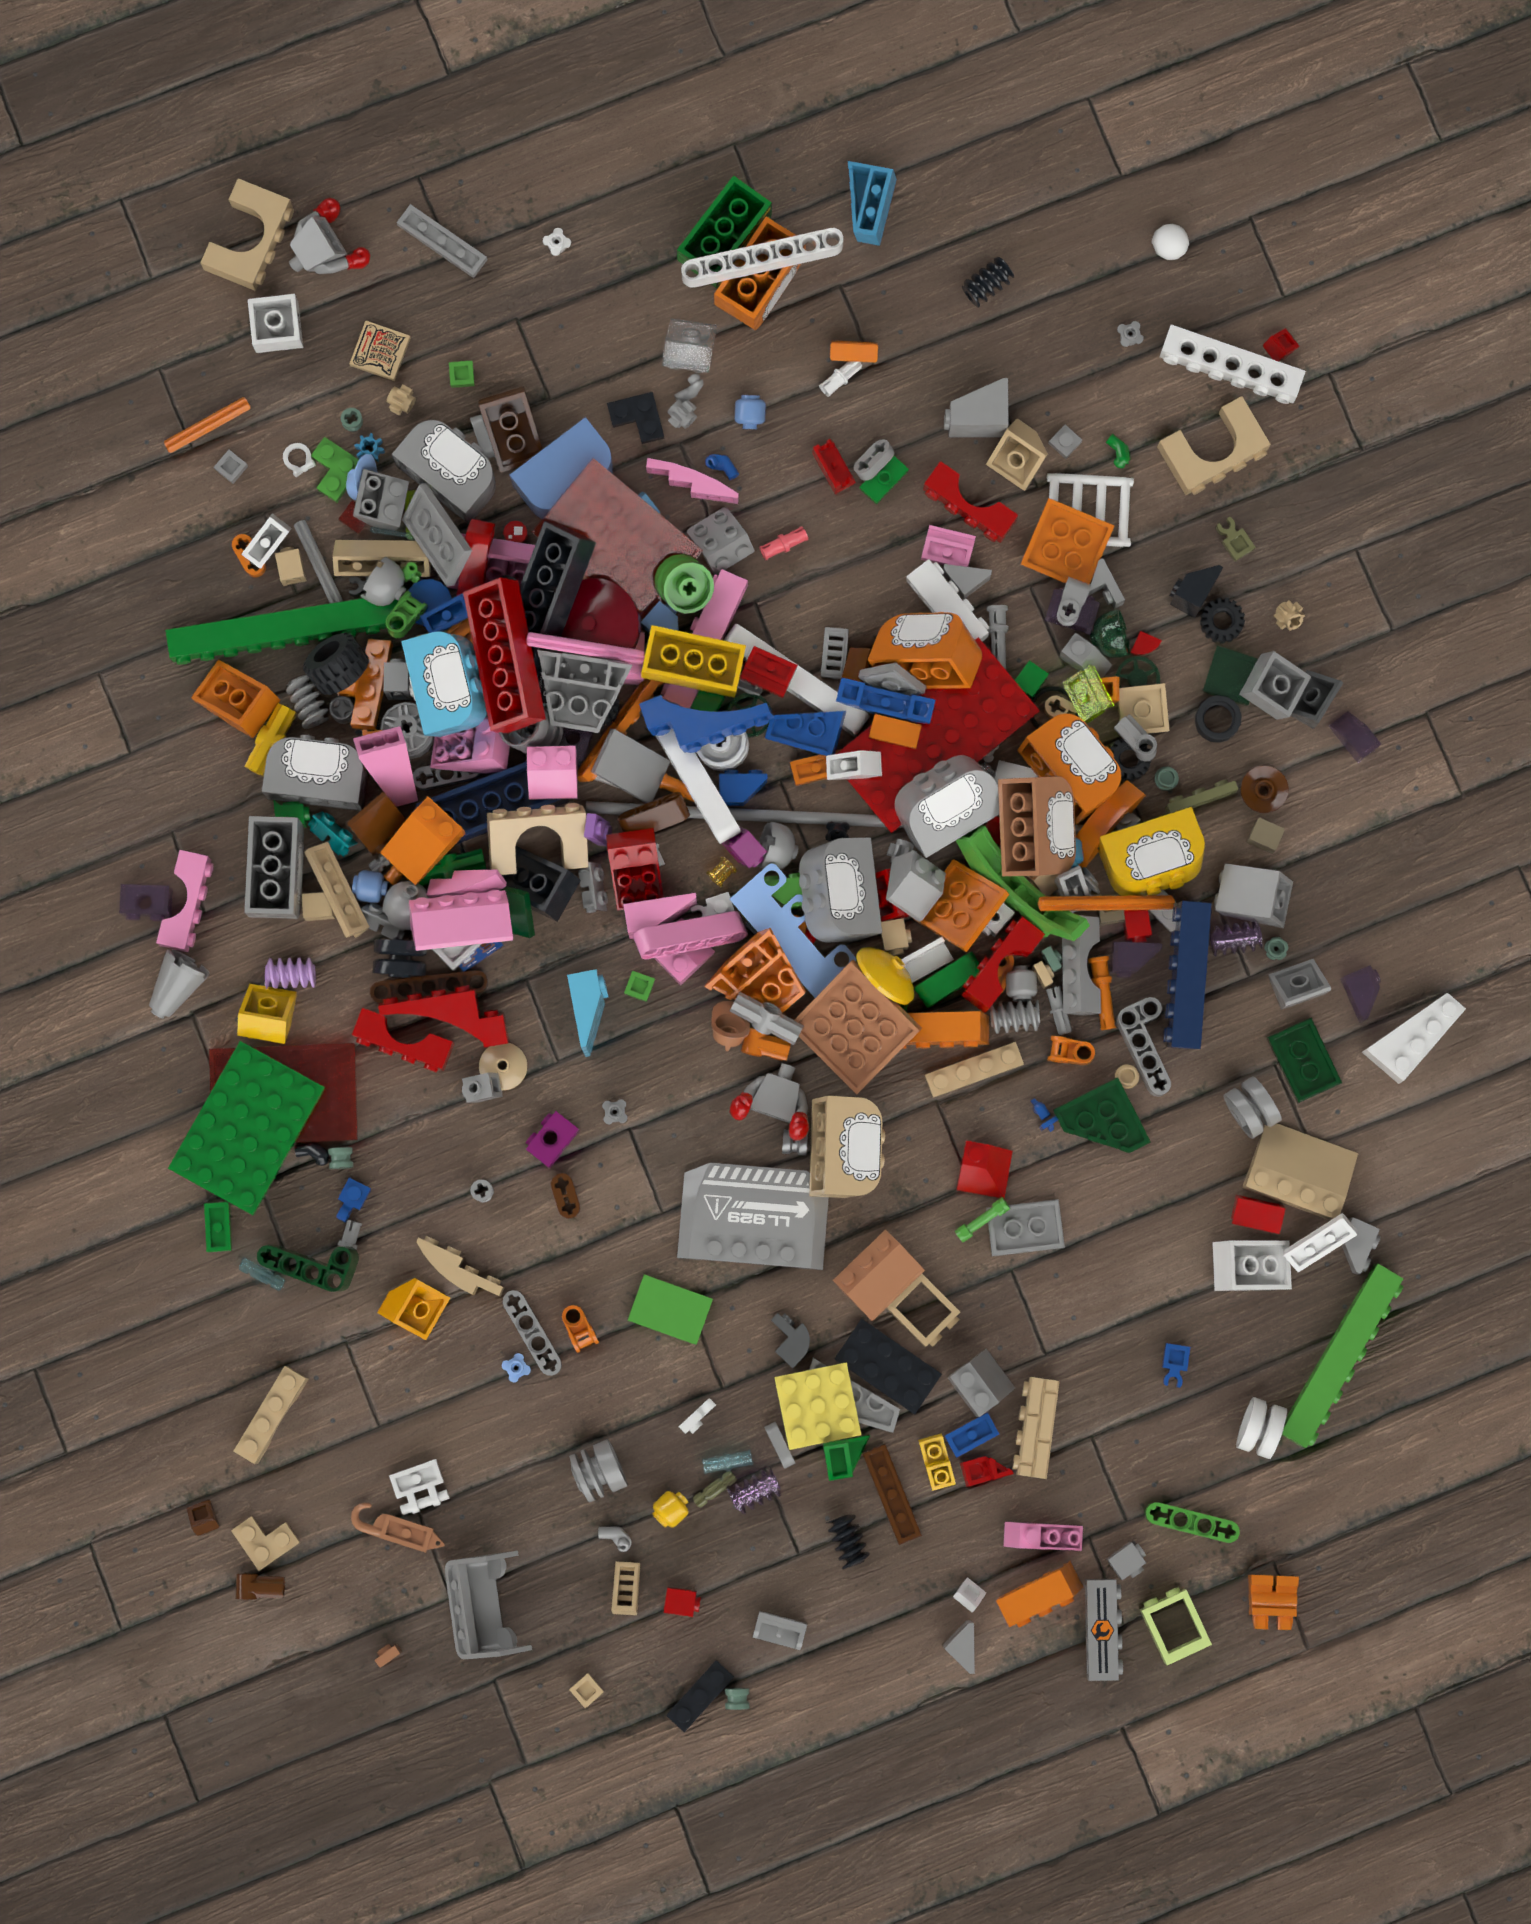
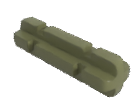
M727 1471L722 1475L721 1479L718 1478L703 1489L702 1493L696 1494L693 1497V1501L699 1508L703 1507L708 1503L709 1499L712 1500L726 1490L728 1485L734 1484L737 1478L732 1471Z

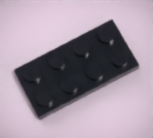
M863 1319L859 1321L834 1358L840 1364L847 1362V1367L850 1371L914 1415L942 1375L939 1371Z

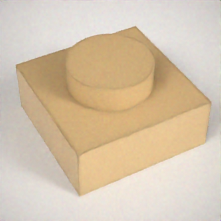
M1042 961L1033 965L1032 970L1036 973L1042 988L1045 989L1052 985V978L1055 976L1048 964L1044 966Z
M589 1673L569 1689L584 1708L588 1707L604 1692Z

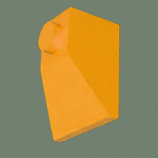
M414 1278L389 1291L377 1313L409 1332L427 1340L450 1297Z

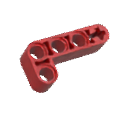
M471 519L465 540L472 549V552L459 575L457 596L467 590L485 584L495 523Z

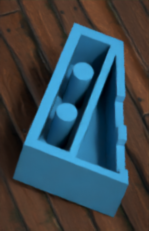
M848 161L854 235L857 242L880 246L897 180L894 170Z

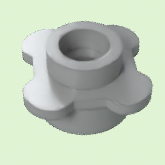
M1133 321L1129 325L1120 324L1117 331L1120 333V343L1122 346L1128 347L1136 343H1142L1143 336L1140 334L1139 322Z
M619 1099L617 1102L605 1101L602 1107L605 1110L604 1122L610 1125L613 1122L625 1123L628 1117L625 1114L626 1102Z

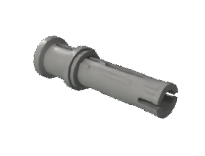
M987 606V611L989 612V629L987 631L991 634V653L1006 669L1005 633L1009 630V626L1006 625L1008 606Z

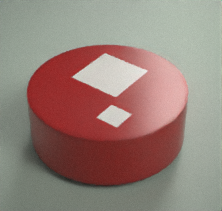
M520 521L509 522L503 531L506 541L524 543L528 536L526 526Z

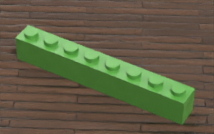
M1374 1264L1287 1415L1282 1436L1302 1448H1307L1308 1445L1312 1446L1319 1435L1316 1432L1319 1425H1324L1330 1417L1331 1412L1328 1410L1331 1404H1336L1343 1393L1340 1390L1345 1381L1348 1383L1355 1373V1370L1352 1369L1357 1360L1361 1361L1367 1352L1365 1348L1366 1343L1369 1339L1373 1340L1379 1331V1327H1377L1378 1322L1381 1318L1385 1319L1391 1310V1306H1389L1390 1301L1393 1297L1397 1298L1403 1289V1285H1401L1402 1277L1380 1264Z

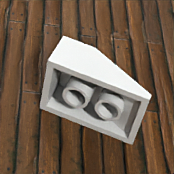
M1213 1242L1215 1291L1292 1289L1291 1265L1283 1256V1250L1290 1247V1242Z

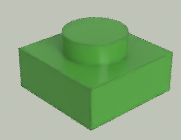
M473 361L449 362L451 388L475 386Z
M632 971L624 994L647 1002L655 979Z

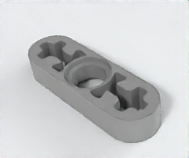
M429 765L416 769L413 772V779L416 788L429 790L475 780L481 773L469 775L468 772H460L462 777L458 778V771H454L451 779L443 780L440 777L441 769H432ZM432 770H436V777L439 782L434 783V778L426 780V784L422 785L421 781H417V779L420 778L421 773H425L426 776H433Z

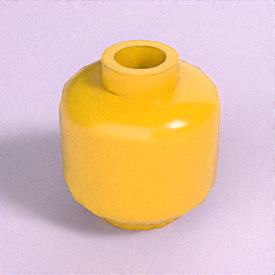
M666 1491L653 1504L654 1512L652 1515L663 1527L669 1526L674 1528L688 1515L689 1511L686 1507L688 1500L680 1492L674 1494L671 1491Z

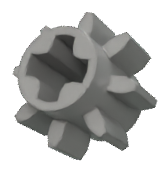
M678 400L668 410L671 416L668 421L675 428L682 426L686 429L697 418V415L693 412L697 407L689 400L684 402Z
M897 839L896 844L890 843L887 856H891L890 863H892L893 858L913 851V843L902 839Z

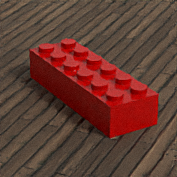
M500 577L463 592L490 731L510 733L546 720L532 647L526 644L529 632L518 580Z

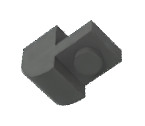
M777 1313L771 1321L788 1338L775 1352L793 1369L808 1351L810 1344L809 1333L803 1323L795 1330L792 1327L795 1324L792 1319L785 1313L782 1316Z

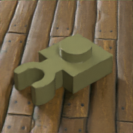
M1228 517L1226 521L1230 528L1224 529L1219 523L1216 526V530L1220 535L1226 536L1222 544L1234 562L1255 550L1256 547L1243 528L1239 531L1235 530V521Z

